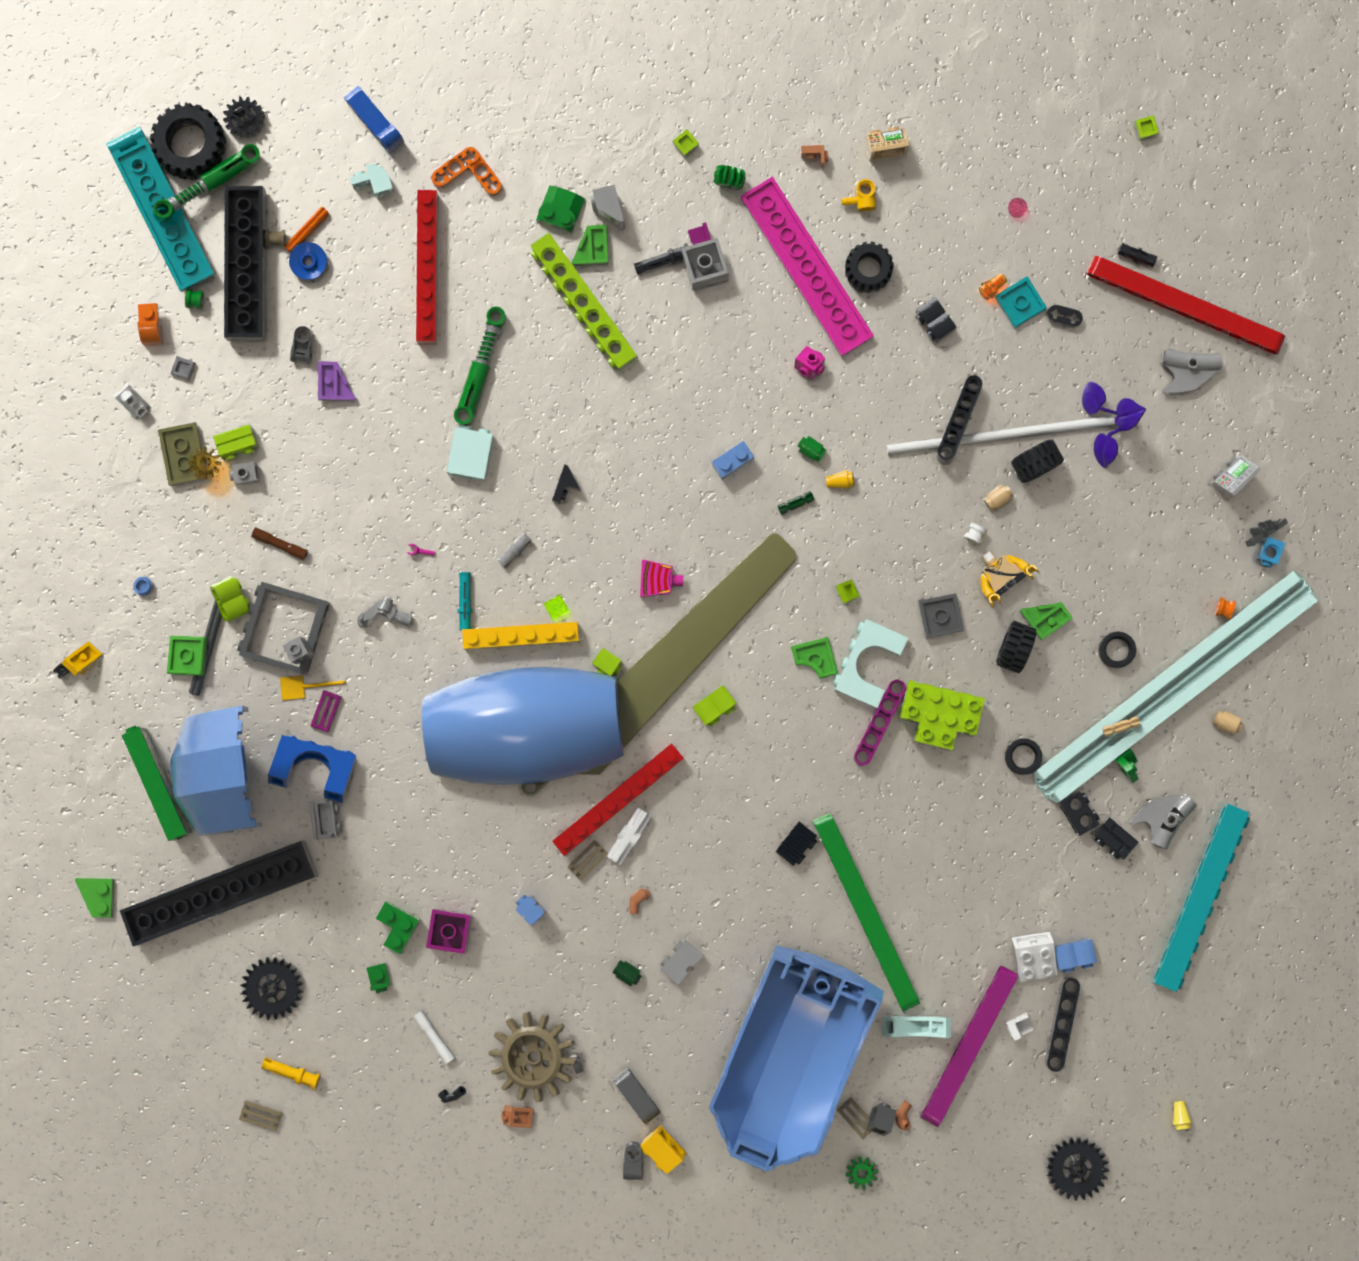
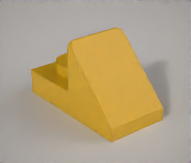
M88 641L66 657L62 664L74 676H77L79 673L84 675L102 656V653Z

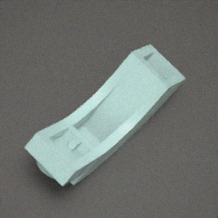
M942 1016L882 1017V1036L952 1038L951 1018Z

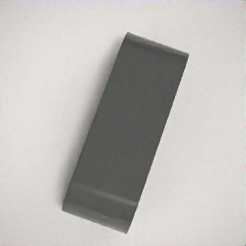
M628 1067L612 1079L645 1125L661 1113Z

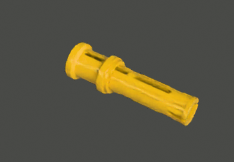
M267 1057L264 1058L261 1069L290 1078L298 1085L303 1084L312 1087L314 1091L321 1077L319 1073L316 1075L306 1071L305 1068L297 1069Z

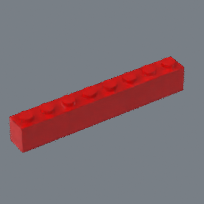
M417 190L416 342L418 345H437L438 192L437 190Z
M671 743L552 842L563 856H566L681 762L684 757Z

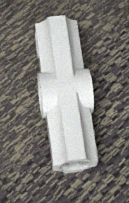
M637 808L628 824H625L619 833L617 841L610 849L607 857L621 865L631 848L633 849L642 835L641 832L652 816Z

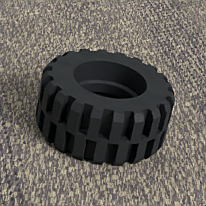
M180 103L175 104L174 109L171 110L168 107L164 110L166 112L165 115L159 114L156 118L158 120L157 124L153 123L151 128L153 133L150 134L151 149L161 166L173 176L177 175L181 179H186L187 177H190L191 180L197 179L198 175L204 174L215 167L216 163L220 164L223 160L221 155L225 154L226 151L224 146L226 143L224 130L216 117L201 105L196 104L193 106L191 103H185V106H181ZM185 126H197L205 134V143L202 149L190 157L176 155L171 147L172 138L175 133Z

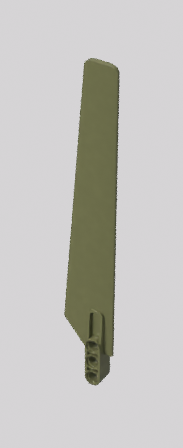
M772 533L768 535L617 679L623 748L795 562L796 552L779 534ZM610 763L578 774L600 775ZM550 781L534 783L536 788L531 793L525 790L526 784H522L521 788L526 796L532 797L537 795Z

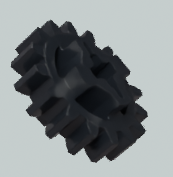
M240 96L238 102L232 99L233 105L227 104L226 106L229 110L223 111L224 115L227 116L223 118V121L228 123L225 127L227 130L231 129L230 133L232 135L237 133L238 138H241L243 134L246 138H249L250 133L255 136L256 129L258 131L262 130L259 124L265 123L261 119L265 116L263 112H260L262 110L261 105L256 106L257 101L254 99L251 102L249 97L244 101ZM250 108L255 110L256 116H254V114H250ZM246 114L247 118H244L242 121L240 117H244ZM232 119L237 121V127L233 125Z

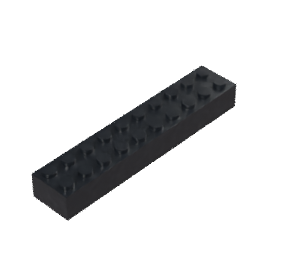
M299 841L119 911L134 947L318 876L305 841Z

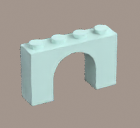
M866 619L864 623L860 622L856 630L859 635L856 640H852L848 648L851 651L849 658H844L841 664V668H843L841 676L837 674L833 685L836 686L835 691L877 709L885 690L865 682L859 676L856 669L857 658L863 650L870 647H878L900 656L908 637Z

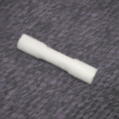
M420 1011L414 1015L413 1019L429 1038L445 1065L452 1061L455 1057L440 1039L424 1012Z

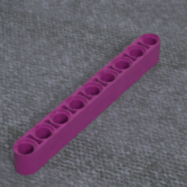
M1002 965L997 970L921 1114V1119L936 1127H939L1010 994L1018 978L1017 973Z

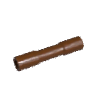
M255 527L252 532V538L265 544H270L304 561L307 556L308 550L277 538L262 529Z

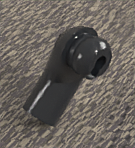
M459 1086L450 1094L444 1089L438 1094V1097L443 1103L452 1102L465 1095L466 1089L463 1086Z

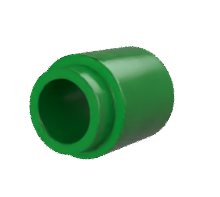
M809 435L807 438L802 437L797 445L800 448L798 452L817 462L821 460L827 450L823 447L824 445Z

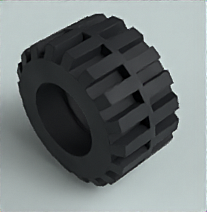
M872 241L870 244L863 242L862 245L858 244L850 251L845 263V275L848 277V282L852 283V287L855 289L859 288V291L863 292L865 290L867 293H871L873 290L876 292L881 287L884 288L887 282H889L894 262H892V255L888 253L889 250L882 248V244L876 245ZM864 258L875 259L880 265V272L873 277L864 276L858 269L859 261Z
M1052 439L1046 440L1021 453L1012 460L1011 464L1021 482L1027 483L1061 465L1064 458Z
M1014 620L1008 627L996 660L997 665L1019 674L1024 669L1037 635L1036 629Z

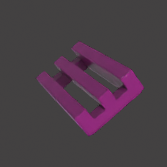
M323 690L310 726L329 733L342 696ZM326 695L330 696L325 707L323 716L321 718L320 724L317 725L316 722L318 720ZM333 698H336L326 727H323Z

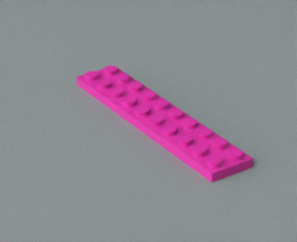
M773 176L741 195L740 198L841 357L873 338L874 335Z

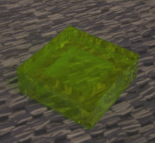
M560 594L543 604L553 621L569 612Z

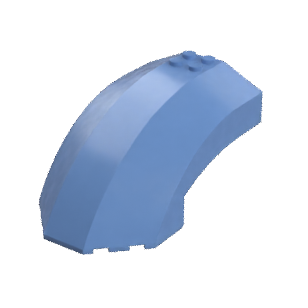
M238 706L192 715L185 718L170 758L173 794L175 801L198 836L232 833L234 830L262 827V823L256 822L255 818H251L249 812H253L250 797L245 798L244 792H247L249 784L244 745H242L241 739H238V734H242L243 722L239 720V715H243V712H249L248 707Z
M775 946L709 1105L720 1134L726 1142L730 1156L764 1171H770L774 1167L783 1164L787 1165L799 1161L800 1158L819 1153L833 1122L835 1109L882 1003L883 990L851 970L819 956Z

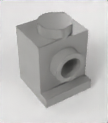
M252 461L232 465V470H229L230 480L234 481L235 485L259 483L257 463ZM241 470L246 471V474L244 476L239 475V472Z

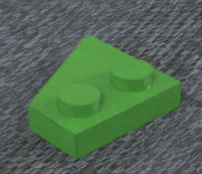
M606 225L586 227L584 236L572 259L573 266L609 264Z
M1062 602L1020 610L1029 625L1036 629L1040 640H1043L1073 618Z
M75 878V882L91 916L112 918L114 879Z

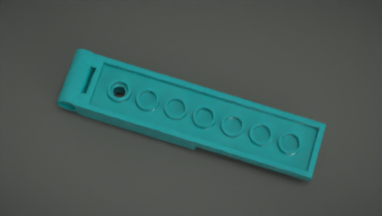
M138 126L106 142L179 290L183 292L214 276L215 273L182 208L178 209L167 222H159L153 216L154 204L160 199H168L171 196L175 197V193L160 163L155 158V154L142 128ZM138 165H142L141 169H137ZM161 207L158 209V212L164 215L168 213V210Z

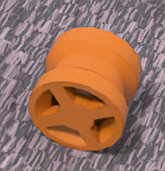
M1220 597L1215 609V615H1223L1226 619L1230 620L1234 613L1236 602H1229L1225 598Z

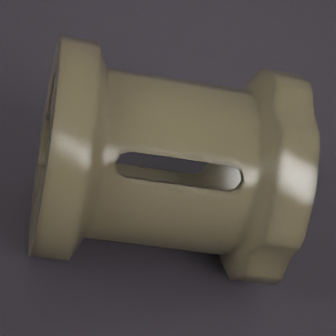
M265 230L266 247H269V245L285 247V230Z

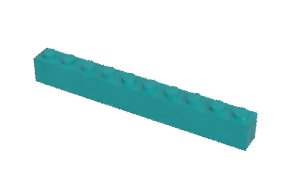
M1224 804L1153 978V983L1175 992L1182 988L1185 980L1183 975L1185 971L1188 972L1192 964L1190 960L1191 955L1196 953L1199 947L1198 938L1205 932L1206 925L1204 923L1207 917L1210 918L1214 909L1212 904L1214 899L1217 900L1220 895L1221 889L1219 887L1221 882H1224L1227 878L1228 871L1226 869L1228 864H1232L1236 855L1233 853L1235 847L1239 846L1243 836L1241 832L1249 824V812L1230 804Z

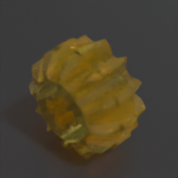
M203 447L202 453L197 448L195 450L196 454L191 453L190 457L193 460H190L188 465L194 466L190 469V472L197 471L196 478L203 474L202 478L206 480L207 474L210 478H213V472L219 473L220 470L216 466H221L222 463L215 461L220 455L216 454L213 456L214 449H211L208 453L207 447ZM202 460H203L204 462H206V461L209 462V464L207 465V467H206V465H203V466L201 465Z

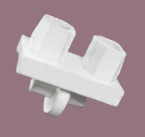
M128 383L113 395L135 418L137 416L141 418L148 412L147 407L150 405Z

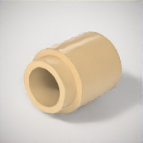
M1000 485L986 495L987 497L984 499V502L992 512L994 510L998 511L1012 501L1011 496H1013V493L1008 486Z
M1219 710L1213 721V724L1217 726L1216 728L1231 735H1234L1235 732L1239 733L1243 725L1240 722V717L1225 710L1223 712Z

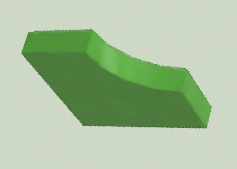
M828 637L791 647L795 664L812 668L817 673L819 679L838 674Z

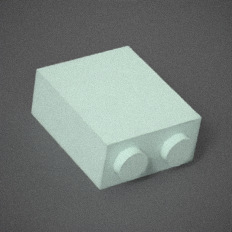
M460 425V428L455 427L447 474L486 481L494 439L493 434H490V431L486 429H479L478 432L471 430L469 426Z

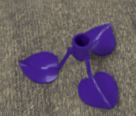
M1087 382L1082 395V404L1085 411L1089 414H1096L1100 409L1101 411L1117 415L1115 424L1119 428L1109 432L1107 435L1100 433L1096 437L1093 446L1096 460L1103 468H1107L1118 454V444L1111 436L1120 431H1129L1136 427L1146 408L1130 398L1120 400L1116 411L1104 408L1102 405L1106 402V394L1103 388L1095 382Z

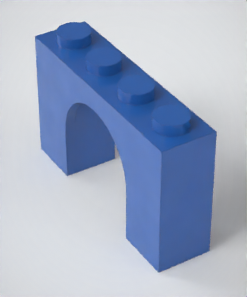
M282 735L268 773V783L287 788L293 769L298 763L308 759L318 760L324 763L330 771L324 788V798L343 803L356 764V754L347 750L340 751L329 745H318L310 740H299L291 735Z

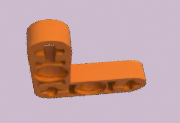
M473 147L465 148L435 170L431 176L433 184L438 188H443L470 170L489 195L496 196L502 190L498 177L480 153ZM469 152H470L471 154L475 153V155H474V158H475V159H474V160H471V159L466 160V161H465L466 166L464 167V165H463L462 161L460 160V158L462 157V159H463V161H464V160L467 159V157H468V156H467V153H469ZM453 163L461 165V169L458 172L450 170V166ZM479 167H485L487 169V174L485 176H479L477 174V169ZM447 168L448 173L451 175V177L449 178V177H448V174H447L446 176L443 177L444 182H442V183H441L440 181L436 182V180H437V177H436V176H437V175H440V176L445 175L446 172H445L444 170ZM489 177L493 184L497 183L495 191L494 189L489 190L490 185L487 181Z

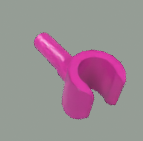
M415 544L408 545L415 547L413 553L407 552L409 555L426 554L434 556L435 551L419 548Z

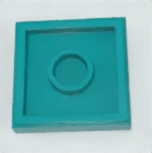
M1028 276L995 295V299L1014 329L1047 309Z

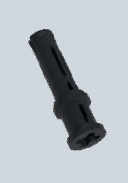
M687 243L675 249L669 248L666 253L633 263L637 275L670 263L676 265L678 261L684 260L681 248L688 247Z

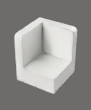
M1025 1012L1005 1021L1012 1040L1020 1039L1022 1035L1033 1031L1028 1013Z

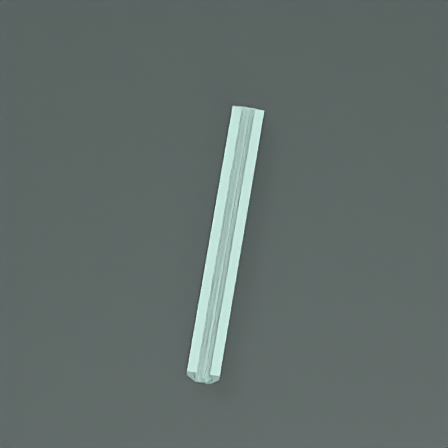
M1293 570L1033 773L1036 786L1047 799L1056 803L1062 801L1315 604L1318 598L1313 589L1297 571ZM1133 717H1138L1140 720L1139 727H1131L1130 730L1117 734L1113 733V735L1105 737L1102 728L1105 726H1112L1114 723L1129 720Z

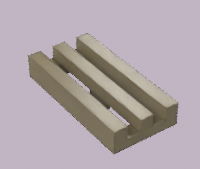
M594 840L568 868L582 880L608 853ZM595 845L597 848L574 869L573 866ZM601 851L602 854L580 875L578 872Z
M850 1097L837 1111L862 1139H865L871 1131L866 1130L867 1126L848 1105L851 1103L867 1121H869V1117ZM846 1109L862 1126L865 1132L862 1133L842 1110Z
M245 1100L239 1120L276 1131L282 1112ZM248 1106L268 1113L277 1115V1117L273 1118L261 1113L248 1110L247 1108ZM245 1114L274 1122V1125L246 1117Z

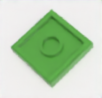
M170 636L167 674L204 676L208 638Z

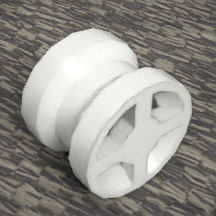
M970 523L969 531L965 533L964 538L981 545L983 542L982 537L986 535L987 530L979 525Z

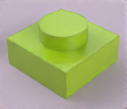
M1154 115L1135 120L1140 140L1159 134Z
M688 129L672 141L684 157L699 146L698 141Z
M852 579L835 586L843 604L860 597Z

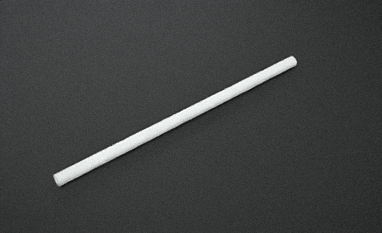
M1114 416L968 434L963 435L960 445L1115 425ZM957 436L948 437L953 441L958 439ZM942 438L887 445V454L939 448Z

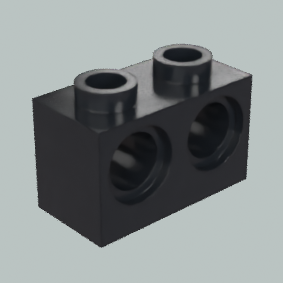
M1080 791L1058 802L1077 836H1081L1100 825L1097 821L1100 819L1094 809H1090L1088 797L1085 793L1081 794ZM1073 799H1077L1080 802V807L1077 810L1071 808L1070 803ZM1084 815L1090 819V823L1086 827L1080 822Z

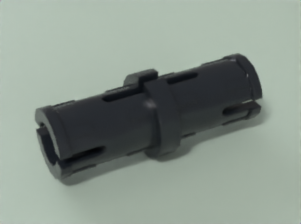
M1121 243L1117 253L1132 259L1133 262L1137 263L1138 261L1154 267L1158 257L1142 251V248L1131 247L1124 243Z

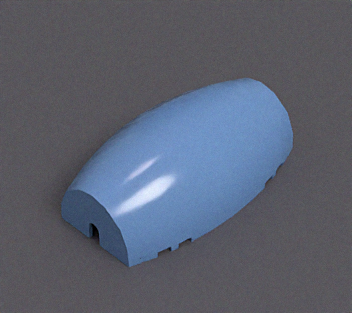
M526 667L494 671L470 677L426 695L422 701V730L430 772L437 776L470 783L516 785L562 779L610 763L624 756L622 725L619 718L618 680L613 676L572 668Z

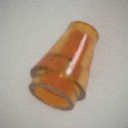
M1000 273L981 283L979 287L981 295L987 300L994 298L1003 285L1007 283V278Z

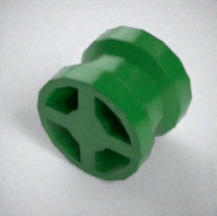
M187 289L185 308L195 307L201 310L204 292H193Z

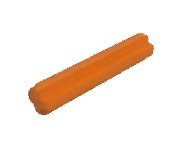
M321 206L285 244V248L291 253L297 245L303 243L328 216V211Z

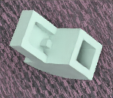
M368 164L366 165L367 173L361 171L350 177L354 189L372 184L376 198L394 193L388 173L378 165Z

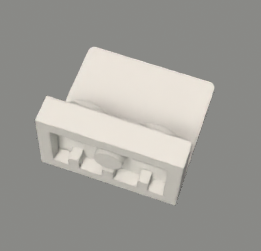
M1050 931L1012 937L1020 982L1057 976L1055 947Z

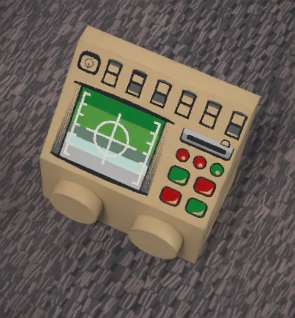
M891 127L888 128V131L883 132L873 130L866 135L869 161L907 155L909 141L904 128Z

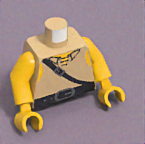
M989 551L981 557L988 566L982 571L980 577L981 590L989 600L992 608H994V601H998L1001 604L1000 596L1027 575L1033 580L1034 577L1031 573L1036 571L1039 574L1036 566L1030 565L1023 559L1012 555L1006 556L1004 554L997 559Z

